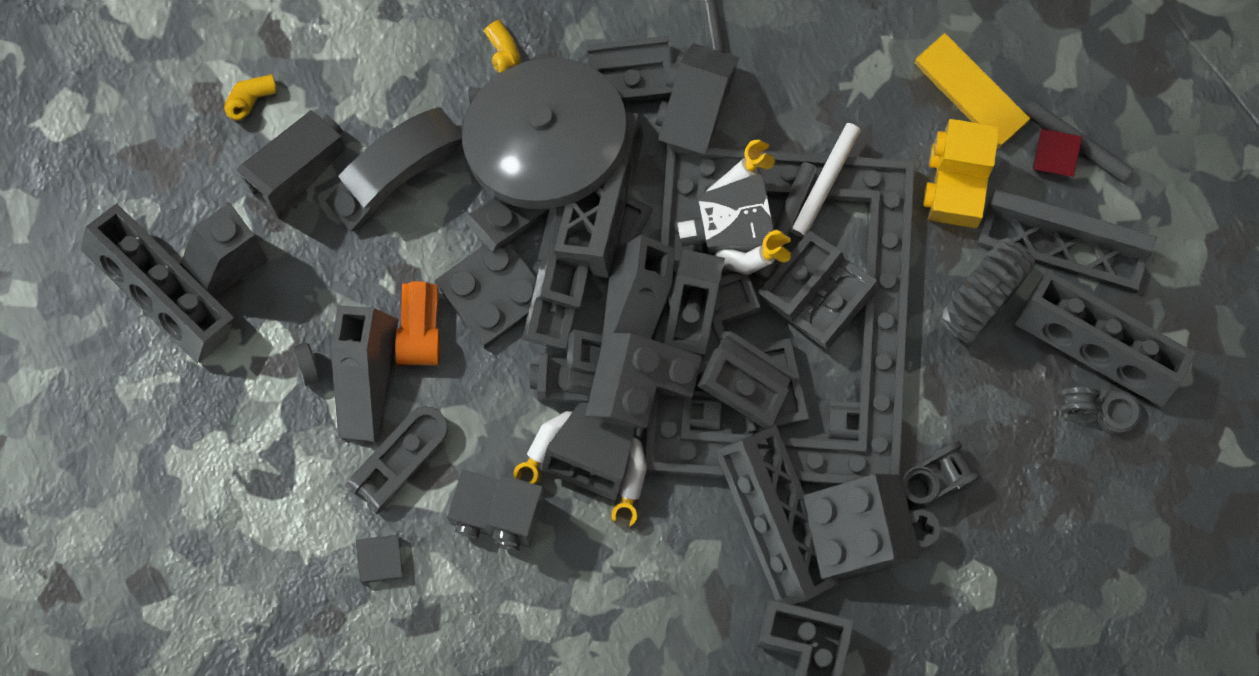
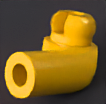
M496 20L484 29V33L497 50L492 58L494 68L501 73L510 67L520 64L521 57L517 44L502 21Z
M273 74L237 82L225 101L224 111L226 115L235 121L243 120L249 115L259 97L277 94Z

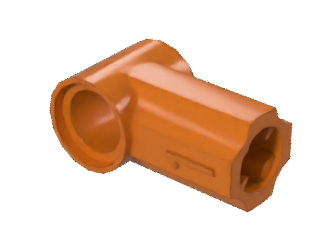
M422 281L402 284L400 328L396 330L395 341L396 365L439 366L440 329H437L438 284Z

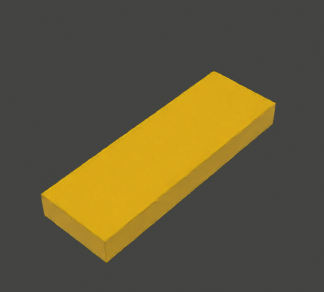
M946 33L941 35L915 59L914 64L971 122L1000 127L997 142L998 149L1028 124L1030 118Z

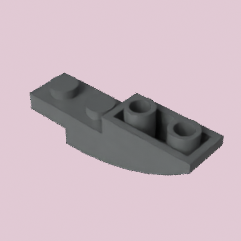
M594 191L578 201V207L584 214L597 206V194ZM565 205L550 208L537 260L541 263L522 340L558 350L566 349L575 309L579 308L589 266V261L555 256L554 248ZM585 226L569 236L567 245L589 247L590 232Z

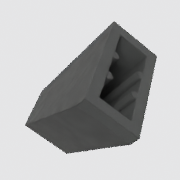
M310 110L246 160L237 169V172L248 192L279 219L346 148L340 135L343 130L328 115L325 114L320 118Z
M229 202L194 227L180 265L207 292L216 298L268 261V258L255 235Z

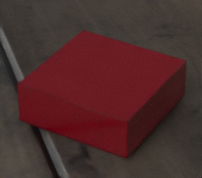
M1041 129L1033 169L1074 177L1083 136Z

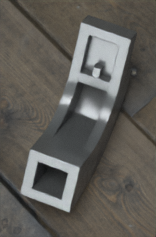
M441 107L422 112L404 121L376 140L338 176L341 180L340 184L325 201L350 232L360 229L382 202L401 184L421 171L442 165L462 143V132Z

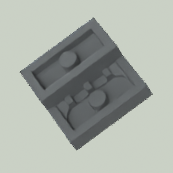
M809 230L791 252L790 260L779 266L760 289L758 295L796 328L828 350L877 291L879 284L875 278L846 260L841 250Z

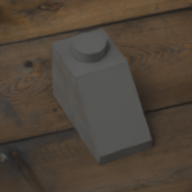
M683 249L676 276L664 344L693 353L706 354L725 261L724 257Z

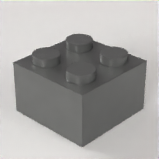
M873 474L803 495L821 579L850 578L920 558L901 475Z

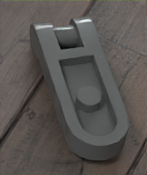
M424 406L415 409L350 477L345 487L354 495L361 494L368 501L367 507L375 514H379L445 441L448 426L443 414L434 407ZM377 471L388 479L380 489L370 481Z

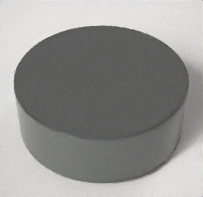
M304 342L292 346L304 385L308 386L319 382L321 378L310 344Z
M1124 391L1111 392L1098 404L1100 406V412L1096 414L1098 423L1105 431L1111 434H1125L1132 430L1140 420V405L1137 399L1130 393Z

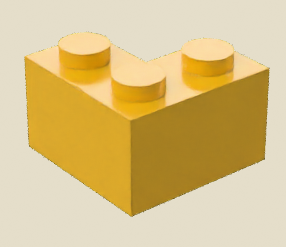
M949 119L945 131L937 132L935 143L932 144L929 167L936 168L934 183L927 182L923 200V207L930 208L928 221L978 228L983 218L988 178L994 168L999 126Z

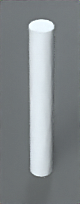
M846 123L791 228V232L803 238L810 230L861 132V129L856 125Z

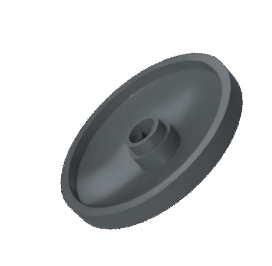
M544 58L520 63L492 78L471 102L462 128L464 154L471 172L479 184L497 199L517 207L529 209L561 207L581 200L596 191L612 176L619 166L628 142L627 116L623 101L614 85L592 67L561 58Z

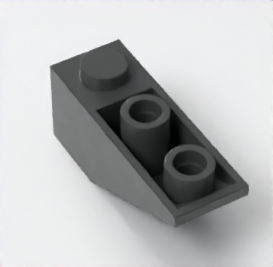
M641 234L615 250L609 277L602 343L605 333H633L648 339L652 338L672 285L675 248Z
M338 305L330 347L338 438L378 441L399 319L375 308Z

